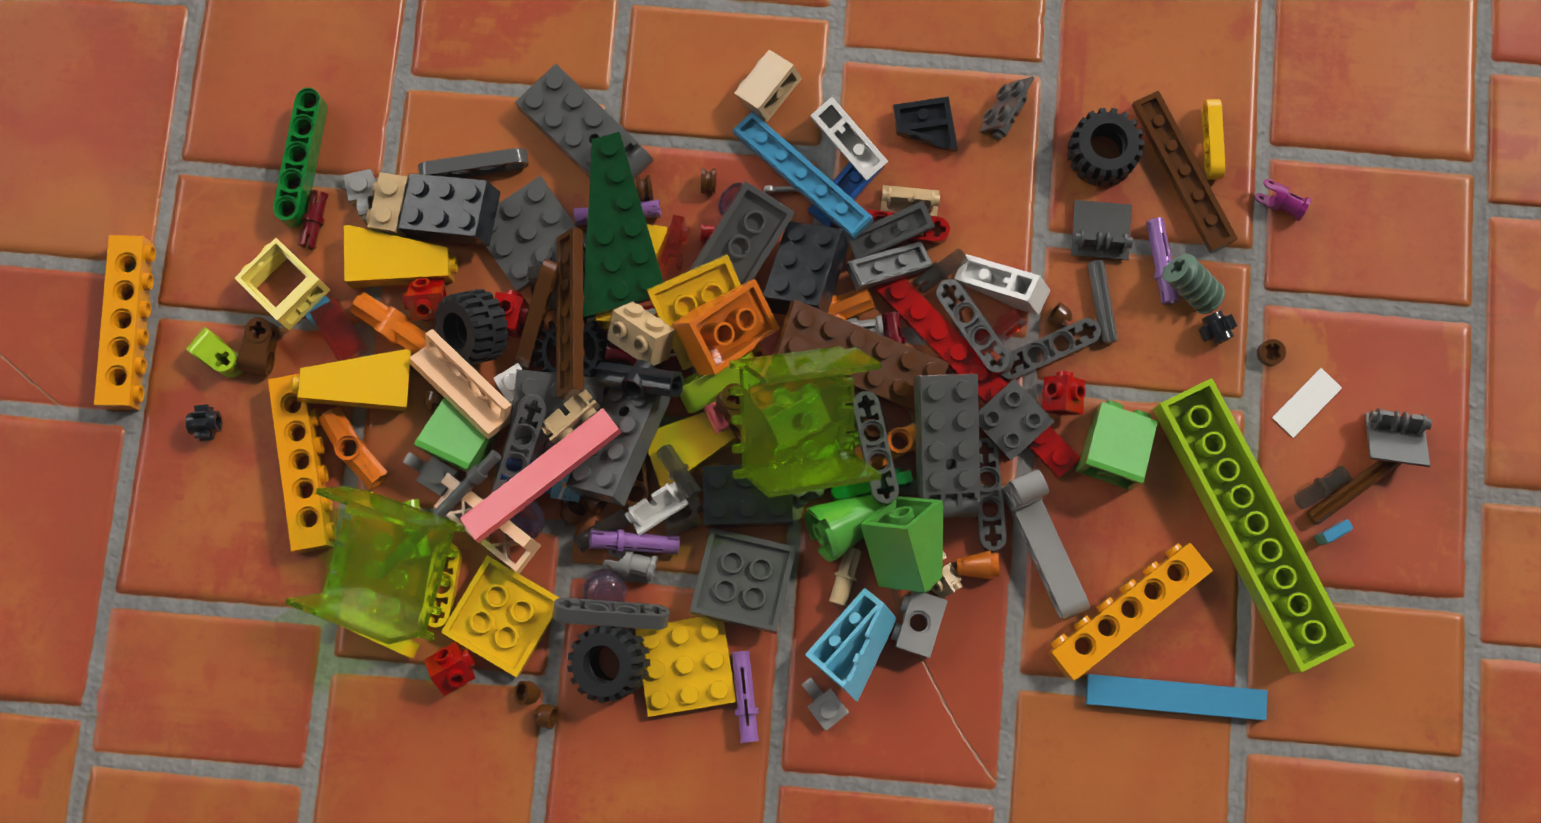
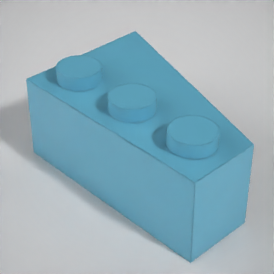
M864 588L805 655L819 670L858 702L897 618L881 600Z

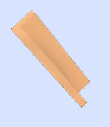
M433 329L425 333V347L410 357V365L487 439H490L510 424L512 405Z
M449 473L441 480V483L448 487V489L434 505L436 508L461 483ZM470 490L461 499L462 509L450 511L446 516L471 535L457 516L465 515L483 499ZM508 520L498 528L502 530L503 542L491 544L489 543L488 536L480 543L520 574L541 545ZM521 545L526 551L515 563L510 559L509 547Z

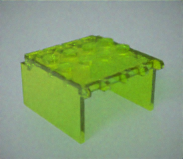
M841 346L729 361L730 369H739L740 386L730 388L731 395H740L741 415L731 416V424H741V443L732 445V452L742 453V469L733 470L734 479L747 478L768 498L881 480L880 472L855 455V435L853 433H846L855 429L854 406L845 405L846 403L854 402V378L845 377V375L881 369L879 361L857 348L844 349Z
M350 486L317 488V495L346 505L345 513L352 515V518L343 517L337 538L338 541L345 544L344 546L335 545L329 568L337 571V573L327 574L323 592L287 598L285 604L386 644L418 637L432 641L435 634L427 631L431 614L440 615L442 610L441 607L434 605L439 585L447 587L450 582L449 579L442 577L447 556L456 558L458 551L451 549L450 545L454 531L464 532L465 525L369 490H358Z

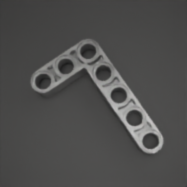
M1036 469L1009 481L1002 488L1004 499L1059 618L1064 621L1089 610L1090 604L1042 501L1049 494V489L1039 469Z

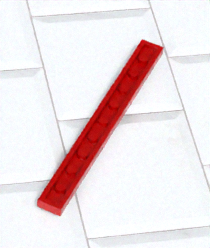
M905 278L871 287L895 312H900V318L941 360L949 363L948 367L955 374H978V397L985 405L1008 385L999 374L993 373L985 366L973 347ZM1050 426L1027 446L1058 479L1080 459L1079 455Z

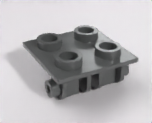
M1034 77L1004 84L998 90L994 106L983 116L982 121L984 123L979 130L981 133L991 130V136L999 141L1007 136L1012 127L1011 123H1014L1016 120L1014 116L1019 115V111H1021L1028 99L1026 96Z
M1074 200L1071 256L1129 260V248H1132L1133 237H1130L1132 205Z
M1015 379L979 410V427L1011 461L1055 422Z
M1381 408L1365 413L1370 459L1430 467L1426 430H1430L1432 426L1431 418H1427L1424 414H1411L1409 418L1408 412H1403L1400 417L1399 411H1387Z

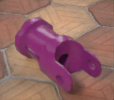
M1265 179L1263 184L1268 189L1276 192V195L1268 197L1262 193H1256L1254 198L1259 203L1276 211L1280 209L1293 215L1295 220L1300 221L1310 205L1311 198H1302L1289 192L1288 187L1271 179Z

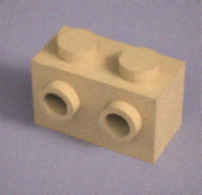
M768 50L764 57L758 60L755 68L747 78L739 84L734 94L745 108L751 112L753 111L757 116L768 122L802 80V77L792 63L773 51Z
M379 172L378 181L374 182L372 188L374 198L372 208L368 209L366 215L367 227L370 230L406 237V234L399 230L397 226L408 180L407 176Z
M631 302L612 311L607 339L635 359L648 361L655 366L669 359L675 329L664 323L662 319L643 309L641 305Z

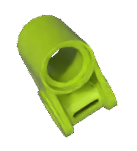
M205 326L186 348L187 351L225 377L235 378L243 372L239 371L237 367L238 353L227 346L225 341ZM227 359L230 361L228 365L225 364Z

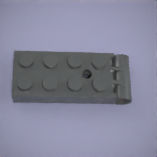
M557 64L551 67L515 101L518 109L589 178L592 139L620 132L633 179L653 162L650 154L642 146L638 145V142Z
M744 180L688 271L727 254L741 285L754 279L795 212Z
M609 388L599 411L603 408L622 433L574 469L567 480L566 486L578 495L624 506L671 397L646 393L643 398L634 399L626 395L623 390Z
M978 374L914 376L917 498L942 500L943 519L978 517L980 511ZM951 459V466L946 468V461Z

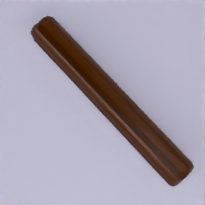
M1378 460L1308 511V518L1314 525L1321 524L1402 463Z

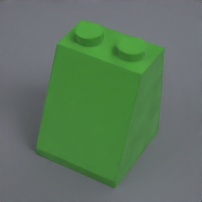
M443 398L417 437L414 445L425 453L468 472L474 464L479 465L490 453L500 431L490 439H487L450 402Z
M1107 400L1106 403L1101 402L1096 407L1075 472L1130 491L1140 486L1145 479L1158 421L1151 419V415L1144 411L1134 410V412L1124 410L1123 405L1110 400Z
M897 496L891 504L883 505L860 524L878 586L892 588L893 590L902 589L915 591L916 593H926L942 578V500Z

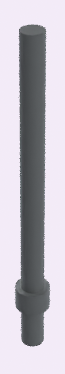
M492 450L479 465L474 464L466 473L467 477L376 570L378 577L385 579L475 485H480L488 477L487 473L501 459L498 452Z

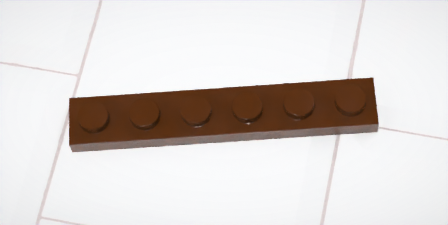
M1159 90L1134 101L1131 106L1209 253L1235 242L1238 238Z
M575 227L557 237L556 262L560 263L556 278V398L564 400L582 392L585 383L583 376V359L585 355L583 348L584 243L583 230Z

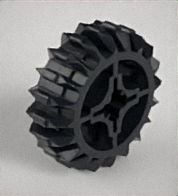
M583 319L584 350L589 338L595 343L593 361L584 355L583 368L586 369L583 371V376L593 377L597 374L596 368L601 362H605L603 358L606 354L605 347H607L610 341L607 338H602L605 335L603 328L596 330V321L593 320L587 325V319ZM549 321L548 325L551 330L549 332L545 329L540 330L545 339H536L535 344L542 349L533 351V355L540 358L534 364L537 368H543L540 372L556 373V368L552 367L550 361L551 348L553 345L556 346V325L553 321Z

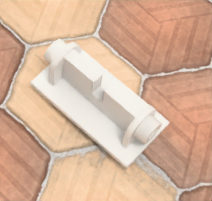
M676 482L672 484L666 483L665 486L651 494L652 501L649 502L645 498L628 508L629 511L625 513V516L630 523L634 524L639 536L689 505L679 484H676Z

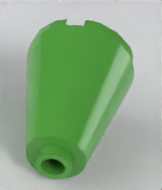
M871 494L814 505L805 509L807 512L804 513V519L812 541L817 539L822 546L817 549L820 555L828 562L841 557L864 538L860 524L883 505L876 503Z

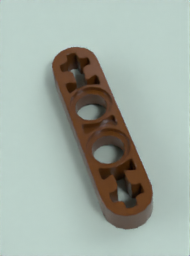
M544 259L540 268L515 358V364L519 363L521 367L527 369L531 367L534 359L533 351L537 349L535 342L536 339H540V330L543 328L560 263Z

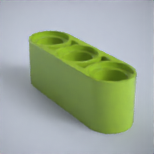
M751 350L716 375H698L695 373L685 378L680 398L687 412L693 413L703 409L708 404L716 402L717 395L727 385L737 383L747 388L759 382L764 375Z

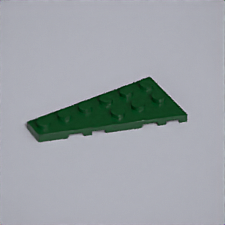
M620 132L592 139L583 319L612 312L614 309L631 302L640 304L651 301L647 289L664 282Z

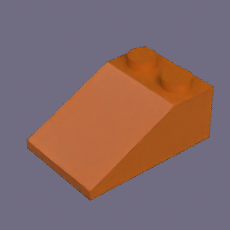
M752 279L695 308L672 323L698 375H716L780 331L756 279Z

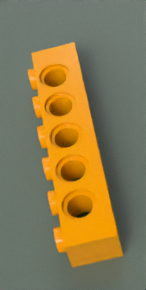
M109 235L94 397V405L105 410H140V402L144 400L145 392L142 386V377L147 369L144 353L145 346L149 343L147 318L151 316L152 311L149 293L154 285L151 269L152 262L156 259L154 243L144 236ZM136 262L135 269L128 272L129 265ZM133 289V296L129 300H125L127 292ZM131 317L130 325L123 329L124 321ZM129 345L128 353L121 357L122 348ZM126 373V381L119 385V377Z
M299 374L268 379L290 547L292 552L301 554L333 548V540L337 538L335 524L330 521L329 511H332L333 504L330 494L326 493L325 482H328L329 476L326 465L322 464L321 454H324L325 447L322 437L318 436L317 426L320 425L318 420L320 414L318 409L314 407V403L301 402L299 411L291 412V405L297 400V394L292 393L293 376H299ZM300 428H304V438L300 441H296V431ZM308 456L309 465L305 469L300 470L298 466L300 459ZM312 484V495L304 499L302 495L304 487ZM315 512L317 522L314 526L308 527L306 524L307 517Z
M1180 543L1175 544L1165 552L1167 558L1160 564L1154 561L1142 570L1145 576L1137 582L1134 579L1128 581L1119 589L1122 594L1116 599L1112 600L1111 597H1108L1096 607L1099 612L1092 618H1089L1088 615L1084 616L1073 625L1076 630L1068 637L1063 633L1050 643L1053 648L1047 654L1069 681L1078 679L1213 571L1191 543L1183 546ZM1170 565L1175 566L1179 570L1180 576L1177 581H1173L1168 577L1167 570ZM1148 583L1154 585L1157 590V595L1153 600L1149 599L1144 592L1145 586ZM1125 601L1130 602L1134 607V614L1131 618L1124 616L1121 611L1122 604ZM1102 619L1107 620L1111 624V633L1108 636L1102 635L1098 630V624ZM1078 638H1084L1088 642L1089 648L1084 655L1079 654L1075 649V642Z

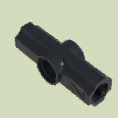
M637 360L633 366L601 362L596 368L595 380L598 387L623 390L626 395L634 399H641L646 393L679 397L683 391L684 378L681 372L656 369L650 362L645 360Z

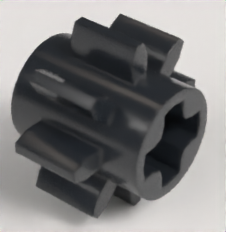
M1222 310L1202 319L1204 326L1199 329V332L1204 342L1212 340L1215 346L1233 338L1232 330L1238 325L1232 314L1224 316Z
M209 404L195 405V412L188 413L186 416L188 433L195 435V439L199 438L200 441L214 440V433L221 432L222 430L221 413L218 410L214 411V407H209Z

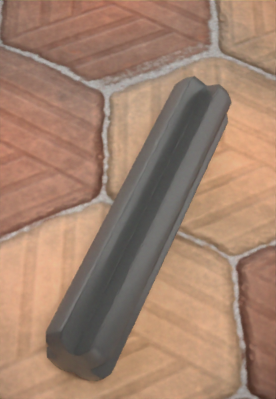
M1103 260L1092 261L1088 264V271L1097 322L1101 328L1100 339L1102 344H1112L1117 341L1118 337L1105 264Z

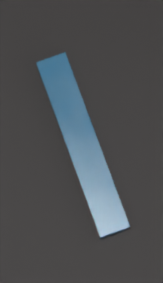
M753 111L732 130L733 134L836 226L842 229L852 240L873 222V217Z
M1086 674L1085 704L1266 720L1268 690Z

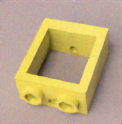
M277 238L267 244L261 253L253 261L245 265L235 277L289 331L330 291ZM288 259L306 278L275 307L257 288Z

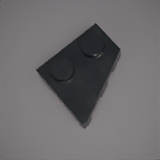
M949 96L893 105L892 110L898 136L951 152L957 151L958 146Z

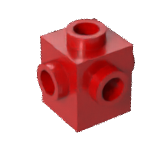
M418 278L414 281H409L407 292L403 293V305L405 310L410 311L412 321H431L435 319V312L438 311L437 306L439 302H442V298L447 296L444 278Z
M507 290L506 293L496 291L494 298L498 299L500 307L505 312V320L508 323V336L521 338L530 307L523 295L516 291Z
M1058 371L1056 376L1044 377L1042 409L1047 413L1057 416L1083 415L1084 398L1086 395L1085 380L1074 377V373L1069 371Z
M456 641L424 659L430 679L443 696L465 686L476 678L472 669L475 661L471 653L467 649L462 651Z

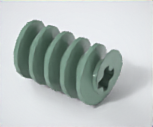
M1179 255L1164 268L1162 273L1163 279L1173 289H1176V292L1183 296L1199 314L1211 313L1221 305L1225 297L1224 286L1193 255Z

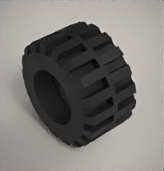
M1099 108L1097 114L1093 110L1087 114L1086 118L1083 117L1079 121L1068 142L1067 149H1069L1067 157L1068 161H1073L1070 166L1072 170L1078 169V177L1081 180L1086 177L1089 179L1088 184L1094 185L1095 181L1099 182V187H1105L1110 182L1112 186L1117 184L1120 179L1122 181L1125 180L1133 171L1142 157L1143 151L1141 150L1144 147V140L1140 139L1143 135L1142 129L1135 128L1138 122L1135 119L1131 121L1127 119L1128 113L1123 112L1120 115L1117 114L1118 109L1111 108L1110 112H1106V108ZM1098 136L1112 139L1119 147L1120 156L1114 159L1100 157L1092 149L1090 140Z
M475 289L450 294L442 298V302H439L437 306L438 311L435 312L436 332L467 363L475 365L495 360L503 354V350L507 346L508 323L505 320V312L500 307V302L497 298L493 297L492 293L486 292L484 289Z
M598 626L578 636L580 640L573 642L571 647L574 651L568 653L567 658L572 660V665L567 666L568 672H573L574 675L570 680L572 684L578 683L580 686L577 691L580 694L588 693L587 699L589 700L598 699V702L605 703L631 695L635 692L634 690L639 689L644 684L641 680L646 679L649 674L645 667L650 666V659L645 657V654L649 653L648 647L643 648L641 645L644 642L642 636L635 637L636 631L632 628L625 629V627ZM603 646L611 648L619 659L620 667L615 679L606 676L600 668L599 654Z

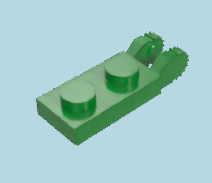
M902 467L895 468L898 487L911 486L913 481L911 471L903 472ZM889 473L884 477H880L881 488L877 490L878 494L892 490V488L886 487L884 481L885 477H890ZM867 476L858 478V483L851 484L848 481L834 484L831 489L832 500L838 501L871 494Z

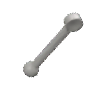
M767 185L763 187L766 194L797 191L792 186L775 187Z

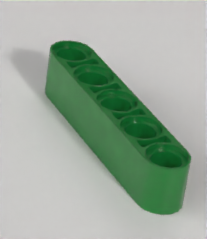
M310 87L301 89L296 94L273 204L275 216L290 228H297L304 223L301 221L302 214L306 213L310 191L313 187L328 111L325 100L315 89ZM317 100L312 108H306L310 101ZM311 127L308 134L301 135L304 128ZM306 153L303 161L296 162V158L300 154ZM300 180V185L296 189H290L294 181ZM295 207L294 213L289 217H285L286 210Z

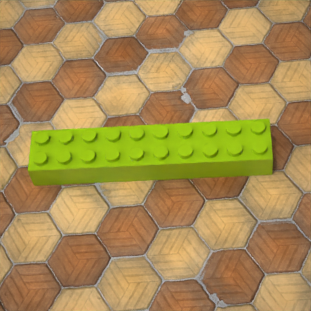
M1213 378L1155 406L1153 411L1290 672L1302 673L1354 647L1355 645Z

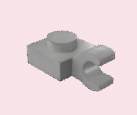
M372 169L343 175L348 201L351 205L357 204L359 217L362 216L363 221H366L367 211L369 208H372L371 200L374 199L372 188L375 176Z
M409 452L403 461L421 473L416 481L440 496L448 489V487L441 483L445 475L449 473L456 477L458 474L457 471L433 456L426 463Z
M811 677L801 684L813 699V702L807 706L825 731L849 713L831 688L823 693Z

